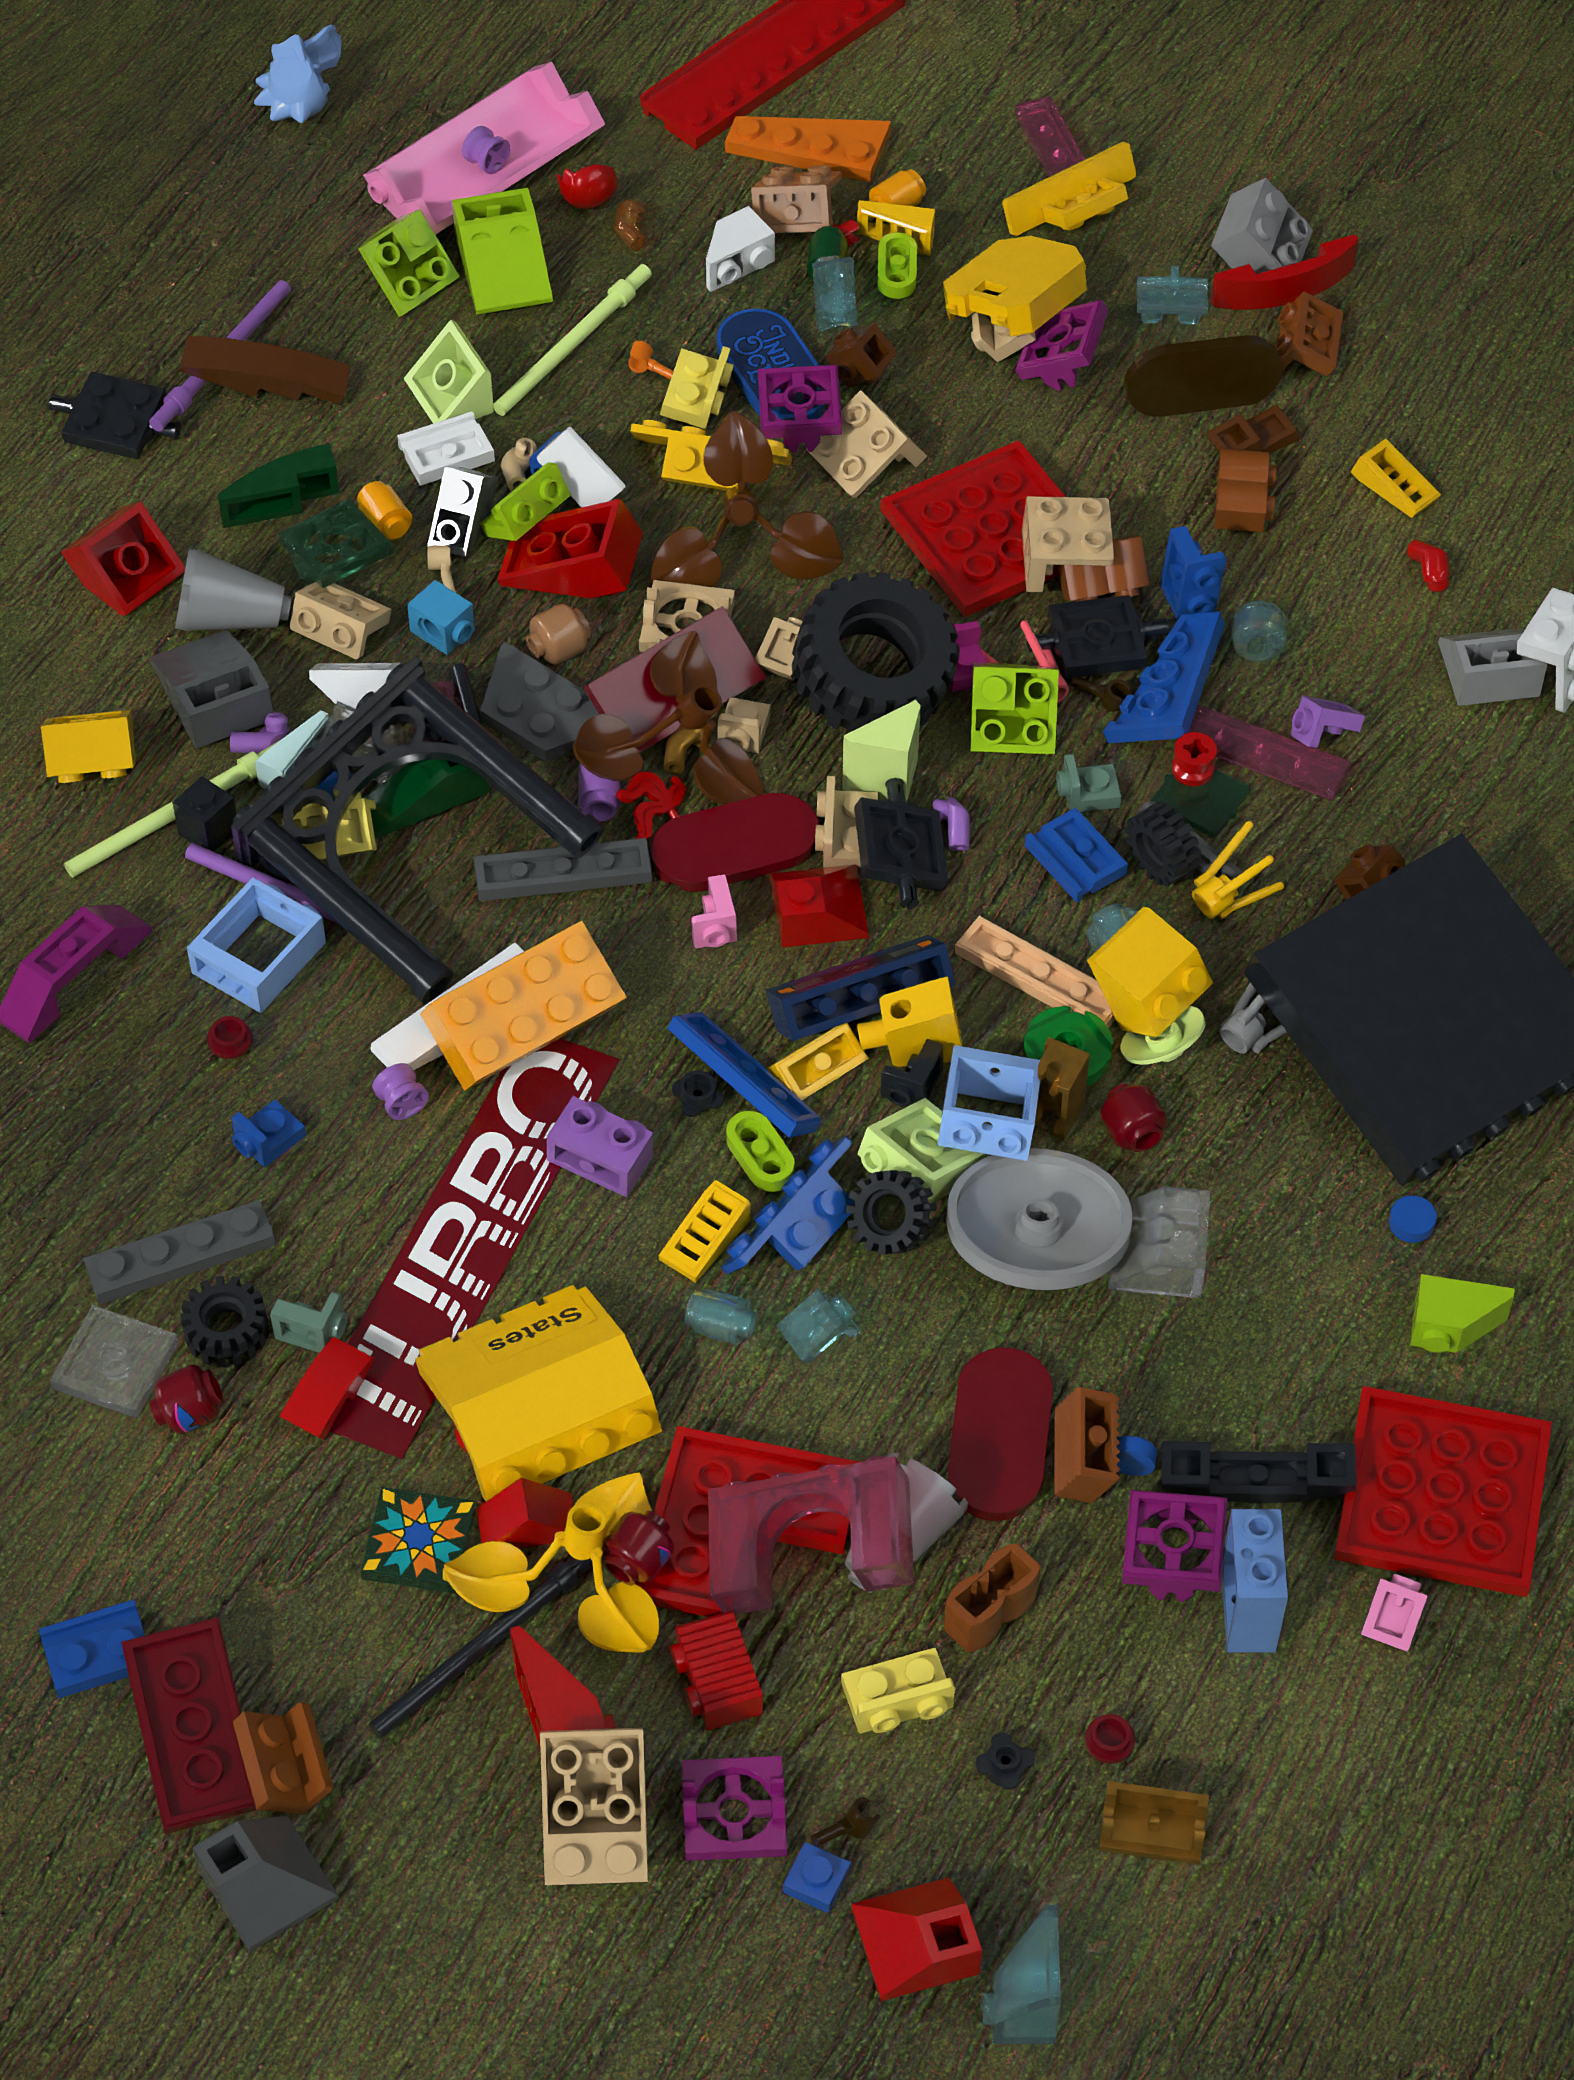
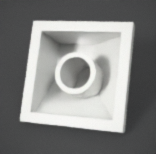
M317 663L309 670V679L349 717L356 711V706L361 698L368 692L373 691L375 693L386 683L389 673L401 663Z

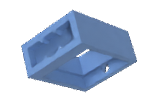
M1231 1509L1222 1564V1591L1227 1652L1276 1653L1288 1600L1281 1509Z

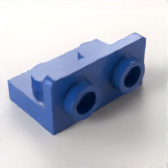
M1186 526L1170 529L1160 587L1176 620L1183 614L1216 611L1226 564V557L1223 552L1203 555L1200 544L1197 541H1193Z

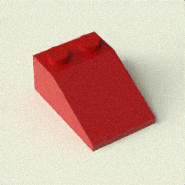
M621 498L547 515L517 541H509L497 581L504 587L583 598H596L627 591L643 532Z
M520 1626L510 1628L515 1676L540 1751V1731L617 1729L612 1714H602L596 1696Z

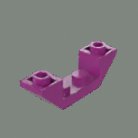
M120 905L82 906L20 962L0 1006V1024L30 1044L60 1016L56 994L105 949L123 959L152 932L151 926Z

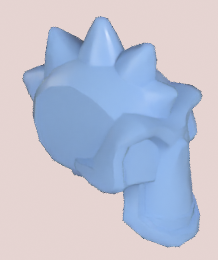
M330 24L322 28L319 33L304 42L299 35L295 34L285 42L272 45L273 61L270 63V70L256 78V83L264 89L254 100V104L257 106H271L270 119L272 121L292 117L299 123H304L309 117L320 112L327 103V93L330 91L328 83H324L320 74L328 68L337 66L341 55L342 41L335 25Z

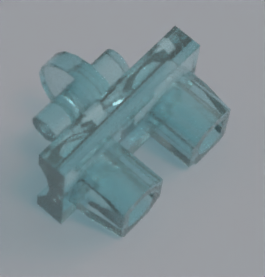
M836 255L818 258L815 263H812L816 325L819 332L836 326H857L852 258H839Z
M1170 265L1169 277L1137 276V313H1141V319L1144 323H1158L1162 320L1163 314H1178V321L1182 324H1197L1201 315H1207L1208 279L1179 277L1178 265Z

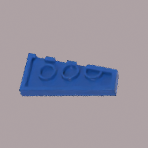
M1220 611L1183 614L1179 617L1157 650L1160 657L1156 663L1150 667L1146 666L1140 675L1141 685L1136 693L1125 697L1119 706L1122 712L1116 722L1109 721L1103 730L1108 743L1173 740L1189 732L1225 625Z

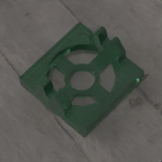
M350 499L279 533L281 544L293 557L299 577L302 580L306 578L308 585L317 582L322 589L393 554L391 542ZM319 532V541L306 547L309 539ZM333 534H341L347 537L345 541L337 545H330L324 542L328 536ZM356 537L363 548L357 552L351 547L352 539ZM327 552L331 554L338 553L343 559L333 564L318 562L314 558Z

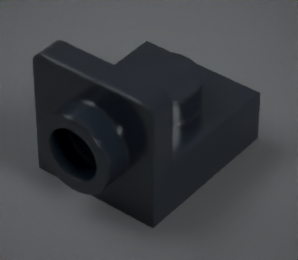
M927 1039L919 1055L915 1053L911 1055L905 1071L885 1065L881 1072V1096L901 1107L910 1106L923 1098L928 1100L943 1072V1044Z

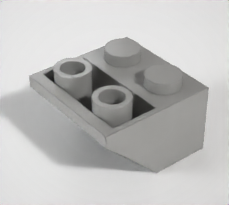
M1264 178L1231 194L1211 246L1232 269L1250 264L1254 272L1259 274L1301 262L1313 229L1288 203L1284 195L1267 178Z
M1515 628L1439 637V647L1458 706L1540 697L1547 663L1517 654V641L1525 629Z

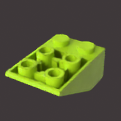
M522 188L452 200L455 237L476 315L553 302L537 218L529 189Z

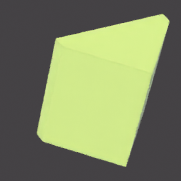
M450 320L404 377L405 382L433 424L471 411L475 419L494 413L491 373L458 324Z
M916 700L844 735L843 791L878 792V800L888 799L885 786L886 781L891 778H897L898 781L900 778L904 782V795L907 801L918 761L921 705Z

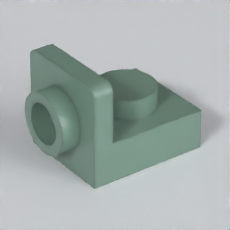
M1074 754L1064 755L1063 771H1057L1056 781L1058 794L1060 797L1066 796L1069 811L1075 807L1079 812L1120 808L1121 794L1114 764L1077 768Z
M335 1292L330 1293L321 1312L302 1302L290 1303L277 1299L270 1313L274 1339L318 1353L321 1352L333 1336L338 1339L342 1337L348 1320L347 1313L343 1311L341 1294Z

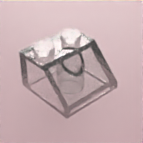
M1164 1186L1130 1200L1132 1209L1130 1242L1122 1259L1109 1271L1108 1289L1201 1298L1206 1267L1211 1191Z

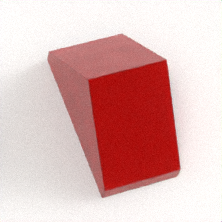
M521 1477L476 1508L481 1543L502 1541L510 1543L518 1549L552 1544L555 1533L565 1531L567 1516L573 1507L571 1493Z

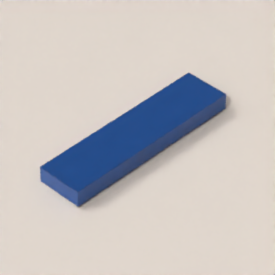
M703 1012L673 1016L667 1029L788 1137L816 1132L822 1121L820 1116Z

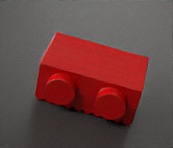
M728 1611L677 1626L676 1644L670 1645V1653L677 1674L686 1672L691 1686L684 1688L692 1717L701 1715L705 1729L711 1731L715 1727L721 1728L724 1725H731L733 1722H740L743 1719L749 1720L753 1716H760L763 1713L762 1690L753 1670L734 1612Z

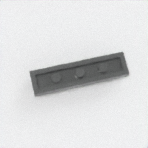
M646 838L596 843L580 858H575L563 847L474 856L479 901L652 883Z
M257 1200L85 1257L83 1260L98 1304H102L276 1246L261 1201Z

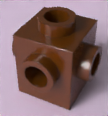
M874 322L855 330L852 327H848L841 331L833 339L835 346L825 356V359L830 365H838V378L849 388L863 382L865 385H870L883 375L886 366L898 353Z
M1368 844L1357 849L1350 856L1351 862L1334 878V881L1347 900L1406 866L1405 860L1394 845L1373 846Z

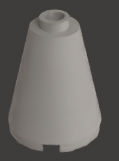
M189 548L175 629L200 631L278 628L279 620H288L291 596L284 595L285 587L199 549Z
M894 1452L887 1453L881 1463L845 1561V1566L851 1571L848 1575L849 1580L859 1588L870 1593L875 1588L886 1590L957 1522L968 1508V1502L965 1498L959 1504L952 1498L956 1488L951 1483L911 1458L906 1466L894 1462L899 1455Z

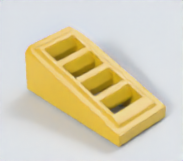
M864 200L858 201V234L880 241L885 235L890 233H905L915 239L918 254L930 256L934 239L935 209ZM869 216L876 218V223L868 222Z
M1384 439L1360 456L1351 470L1356 479L1411 518L1437 501L1441 496L1431 483L1387 439ZM1392 474L1396 479L1392 480L1389 476ZM1403 483L1408 486L1404 491L1399 487ZM1416 492L1422 496L1416 502H1413L1410 498Z
M714 1180L660 1252L659 1260L696 1283L751 1220V1204L749 1200L719 1181ZM707 1219L719 1225L720 1229H715L705 1221ZM696 1233L710 1243L707 1246L692 1236ZM684 1246L700 1257L695 1261L682 1253L680 1249Z

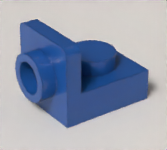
M275 1099L249 1119L245 1118L240 1112L231 1117L234 1131L232 1141L235 1147L246 1158L253 1156L263 1167L268 1166L306 1136L305 1126Z

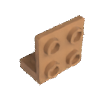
M828 165L808 167V172L794 173L793 167L772 168L771 174L763 175L762 179L751 187L753 211L774 233L816 232L824 226L833 227L830 189L842 180V171H831V166Z

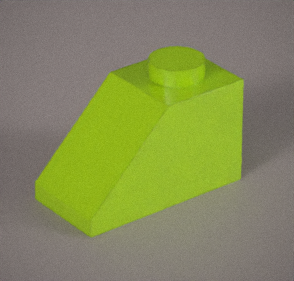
M1421 1274L1415 1297L1410 1346L1422 1347L1427 1351L1435 1353L1445 1351L1459 1352L1508 1320L1515 1288Z

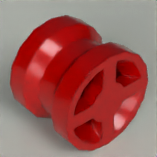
M1200 732L1186 733L1177 739L1174 747V759L1172 761V773L1176 780L1187 786H1201L1211 780L1214 774V761L1217 755V745L1214 740Z

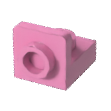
M725 874L708 877L709 895L702 896L704 914L691 918L692 939L695 948L719 947L726 943L737 941L736 914Z
M1393 1574L1391 1582L1380 1579L1361 1635L1408 1652L1428 1598L1427 1595L1419 1593L1421 1584Z

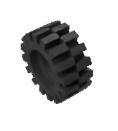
M1164 801L1156 802L1128 819L1125 833L1129 835L1126 837L1127 844L1133 846V850L1130 851L1133 858L1138 857L1140 861L1138 863L1140 869L1146 868L1147 876L1151 880L1155 878L1156 884L1169 886L1198 868L1201 864V860L1198 858L1201 856V850L1195 847L1199 843L1196 836L1191 835L1190 831L1193 829L1190 824H1184V816L1180 812L1175 814V807L1171 804L1166 805Z
M893 1170L873 1172L869 1174L870 1178H862L856 1183L860 1189L852 1190L849 1198L855 1200L854 1205H846V1213H853L854 1220L847 1221L849 1229H857L858 1233L853 1236L858 1243L866 1242L864 1248L869 1251H878V1254L907 1253V1250H915L920 1247L919 1241H927L931 1235L926 1231L927 1227H935L936 1219L930 1218V1211H937L936 1203L928 1202V1198L933 1196L931 1189L921 1187L925 1181L920 1177H911L912 1173ZM889 1194L899 1197L905 1205V1220L895 1230L885 1228L878 1219V1205Z
M224 1276L215 1277L217 1285L210 1286L208 1280L200 1283L201 1293L194 1288L188 1293L190 1301L184 1300L181 1306L183 1314H180L187 1347L190 1346L191 1353L196 1358L201 1354L203 1363L210 1365L213 1358H216L218 1367H226V1359L233 1358L234 1366L242 1364L241 1355L245 1354L250 1360L256 1356L254 1346L262 1349L265 1345L264 1336H268L269 1332L265 1303H263L259 1290L255 1292L254 1286L250 1282L246 1281L241 1287L239 1277L232 1276L230 1284H225ZM233 1311L241 1314L243 1317L242 1323L230 1331L217 1332L210 1330L207 1326L208 1320L220 1312Z

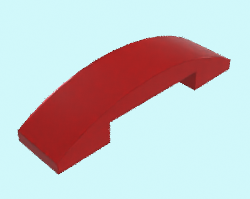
M1354 234L1320 244L1318 257L1259 274L1254 272L1250 264L1215 273L1210 302L1216 308L1254 310L1283 306L1289 302L1293 303L1303 291L1312 296L1317 295L1338 283L1354 268L1358 238Z

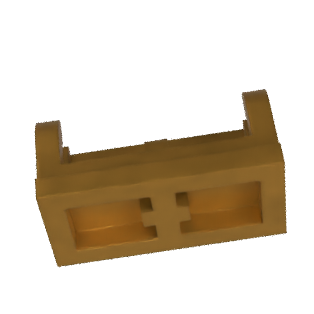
M1048 1037L1044 1046V1055L1038 1064L1037 1070L1038 1079L1041 1080V1098L1037 1104L1035 1126L1042 1122L1044 1114L1049 1112L1055 1113L1059 1116V1120L1055 1122L1053 1137L1065 1141L1085 1104L1090 1053Z
M1108 1781L1099 1851L1200 1865L1209 1795Z

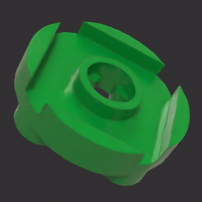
M1064 1006L1054 1007L1038 1014L1030 1022L1027 1034L1024 1037L1023 1057L1041 1060L1044 1055L1045 1042L1050 1037L1060 1042H1065V1044L1070 1046L1076 1045L1077 1049L1090 1053L1087 1086L1095 1083L1108 1072L1111 1063L1112 1035L1107 1025L1097 1015L1086 1010L1085 1015L1070 1012L1071 1007Z

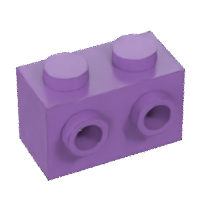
M575 1096L571 1098L547 1135V1161L625 1197H628L653 1157V1132L649 1131L643 1124L635 1120H625L608 1112L602 1105L596 1102H586Z

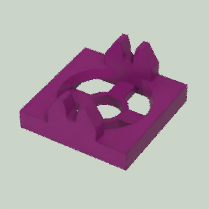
M1103 300L1064 308L1035 331L1036 340L1022 349L1015 370L1020 379L1025 380L1040 376L1045 384L1057 391L1062 388V379L1071 388L1075 387L1078 373L1077 368L1091 364L1108 313ZM1059 333L1064 337L1057 342H1051ZM1081 339L1080 345L1076 350L1062 353L1063 348L1071 342L1074 343ZM1048 347L1047 357L1038 359L1039 348Z
M838 365L758 369L761 432L766 439L784 438V445L792 453H796L799 443H805L808 452H813L820 443V436L842 435ZM816 386L822 388L824 391H816ZM781 388L782 393L774 394L776 390ZM796 392H802L805 399L811 397L807 403L800 405L789 401L793 400ZM829 404V408L822 417L807 419V411L811 410L814 405ZM785 406L788 410L794 412L795 420L784 421L779 419L772 412L771 407Z
M1130 1490L1122 1584L1149 1586V1592L1158 1600H1164L1167 1593H1174L1178 1602H1184L1193 1596L1194 1590L1220 1592L1227 1498ZM1155 1515L1162 1522L1158 1528L1142 1527L1149 1518ZM1200 1519L1206 1524L1210 1533L1196 1532L1191 1526ZM1171 1527L1182 1528L1189 1535V1541L1180 1548L1168 1547L1161 1540L1162 1533ZM1139 1544L1157 1545L1159 1550L1166 1555L1165 1569H1158L1149 1563L1140 1551ZM1192 1548L1210 1549L1209 1555L1199 1566L1188 1571L1180 1570L1181 1556L1187 1554Z
M782 1756L682 1760L686 1861L787 1856ZM740 1775H747L760 1782L769 1793L771 1800L752 1801L747 1794L741 1791ZM719 1776H725V1792L718 1797L716 1802L696 1803L699 1794L706 1784ZM738 1799L743 1801L749 1810L747 1816L735 1823L723 1819L719 1810L727 1800ZM771 1817L764 1830L750 1839L743 1840V1829L749 1826L753 1818ZM698 1820H716L720 1827L727 1830L728 1841L720 1840L707 1833Z

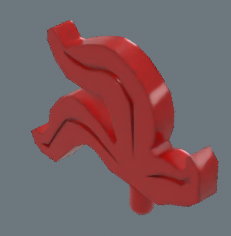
M645 771L638 772L629 780L625 790L620 789L616 793L617 799L625 803H632L642 795L651 800L640 803L634 810V823L638 829V835L635 839L646 838L648 840L652 836L653 816L661 817L666 813L669 814L671 819L680 816L675 808L681 804L686 787L679 777L673 776L670 779L672 786L666 789L664 782L656 774Z

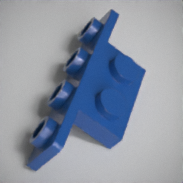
M847 1136L833 1143L829 1139L822 1142L810 1154L809 1159L813 1163L805 1172L802 1170L797 1171L782 1186L781 1189L786 1194L776 1204L774 1201H771L755 1216L754 1221L758 1224L750 1234L747 1232L742 1233L730 1244L726 1250L730 1257L721 1266V1269L726 1274L745 1266L766 1241L796 1271L808 1264L851 1214L846 1213V1205H854L855 1202L849 1198V1194L827 1173L853 1143Z

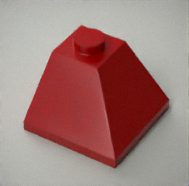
M856 864L770 873L782 948L869 938Z

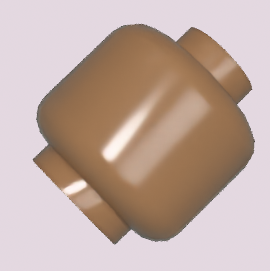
M558 604L531 619L529 626L530 634L526 636V642L535 658L542 656L549 664L558 665L586 650L587 639L591 637V631L585 616L578 608L572 609L566 604Z

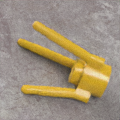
M1247 821L1235 834L1206 872L1194 880L1197 888L1192 891V897L1202 913L1210 919L1218 916L1222 920L1231 912L1268 897L1284 888L1283 882H1277L1234 900L1238 896L1237 888L1274 862V857L1271 855L1266 856L1233 880H1230L1224 874L1219 877L1215 876L1253 828L1251 821Z

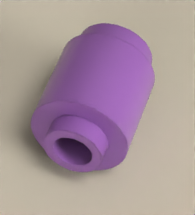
M580 764L578 768V805L585 815L592 814L599 821L613 818L621 805V801L615 796L621 789V781L602 779L589 772Z

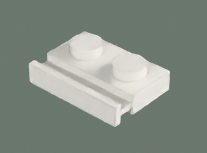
M472 411L397 435L398 446L400 450H403L405 459L420 486L442 479L445 467L460 466L473 469L495 461L494 449L480 424L476 423Z

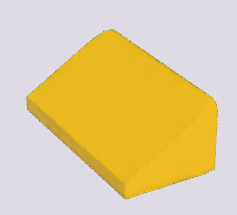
M844 1023L827 1030L766 1069L797 1097L803 1100L869 1058L865 1051L862 1050L848 1023Z

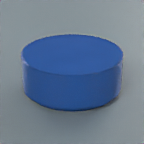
M1412 1195L1402 1197L1391 1208L1389 1227L1397 1238L1405 1242H1422L1428 1239L1434 1231L1437 1219L1436 1210L1428 1200L1422 1197Z
M1130 1435L1117 1438L1120 1442L1117 1446L1120 1453L1116 1455L1120 1460L1116 1464L1121 1469L1119 1472L1142 1476L1154 1471L1158 1452L1151 1442L1144 1438Z

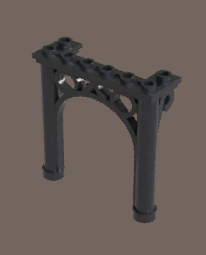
M415 655L407 664L401 663L397 665L387 676L386 683L375 693L370 691L365 694L358 702L356 711L345 721L343 719L336 721L327 731L325 739L315 749H306L298 757L294 765L295 767L284 777L278 776L273 779L266 787L264 796L253 806L246 805L234 817L231 827L237 862L244 865L248 864L252 868L260 861L272 877L286 883L292 882L406 982L411 987V994L423 1004H428L447 987L453 977V971L364 894L348 878L339 862L336 850L339 826L345 811L356 795L373 779L399 765L419 760H446L466 766L479 774L575 858L582 857L596 844L605 826L592 814L585 815L430 682L425 677L422 660ZM397 723L402 727L410 723L416 729L412 744L390 746L383 741L382 735L391 725L395 726ZM372 737L373 746L379 755L378 757L375 756L373 751L365 756H351ZM445 739L448 743H440V741ZM334 771L338 775V782L333 788L334 796H336L335 801H333L328 792L323 789H317ZM308 804H320L327 809V822L324 825L311 829H302L293 822L294 816ZM282 819L284 822L283 826L278 824ZM325 841L328 867L302 844L308 845Z

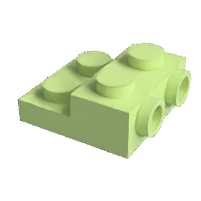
M926 1098L867 1127L857 1153L861 1157L863 1166L870 1173L898 1170L912 1173L911 1177H920L925 1181L921 1187L930 1188L933 1196L928 1198L929 1203H933L950 1194L954 1183L965 1170L989 1156V1154L938 1146L942 1111Z

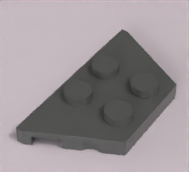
M504 642L501 644L480 710L481 721L544 761L565 755L567 751L573 749L582 725L592 716L598 715V711L585 690L509 643Z

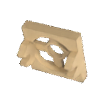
M653 580L652 588L647 587V600H644L643 626L639 639V651H646L647 642L657 643L658 639L665 640L668 638L658 627L671 628L673 634L681 630L676 626L678 620L685 617L695 620L701 619L702 615L697 612L699 603L709 604L714 610L723 606L731 619L735 601V590ZM670 601H685L684 609L677 611L673 615L658 613Z

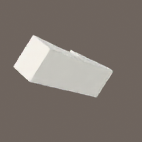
M513 943L431 1002L524 951L516 943ZM431 1002L371 1043V1051L387 1068L394 1064L406 1063L415 1070L443 1055L420 1015Z

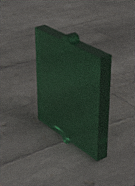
M1214 769L1211 780L1201 786L1184 785L1176 780L1172 773L1165 775L1164 784L1151 801L1158 803L1164 801L1166 805L1171 804L1175 807V814L1180 812L1184 816L1183 822L1185 824L1189 823L1191 827L1215 838L1229 819L1236 818L1237 809L1249 795L1251 787Z

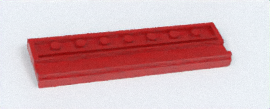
M779 0L643 92L640 97L643 113L648 117L654 115L662 120L665 129L697 150L732 126L736 116L748 115L903 8L905 0Z

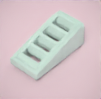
M320 710L256 760L255 766L258 782L262 788L266 789L269 783L276 777H284L295 767L294 765L298 757L306 749H315L325 739V735L330 728L328 713Z

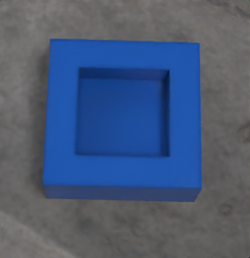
M804 1842L783 1883V1893L829 1913L851 1871V1862Z

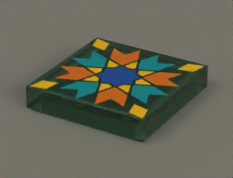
M381 1487L360 1571L362 1580L456 1593L444 1574V1564L456 1559L467 1551L476 1514V1501Z

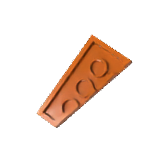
M736 116L725 140V152L807 170L811 166L828 165L831 166V171H842V177L870 183L891 133V121Z

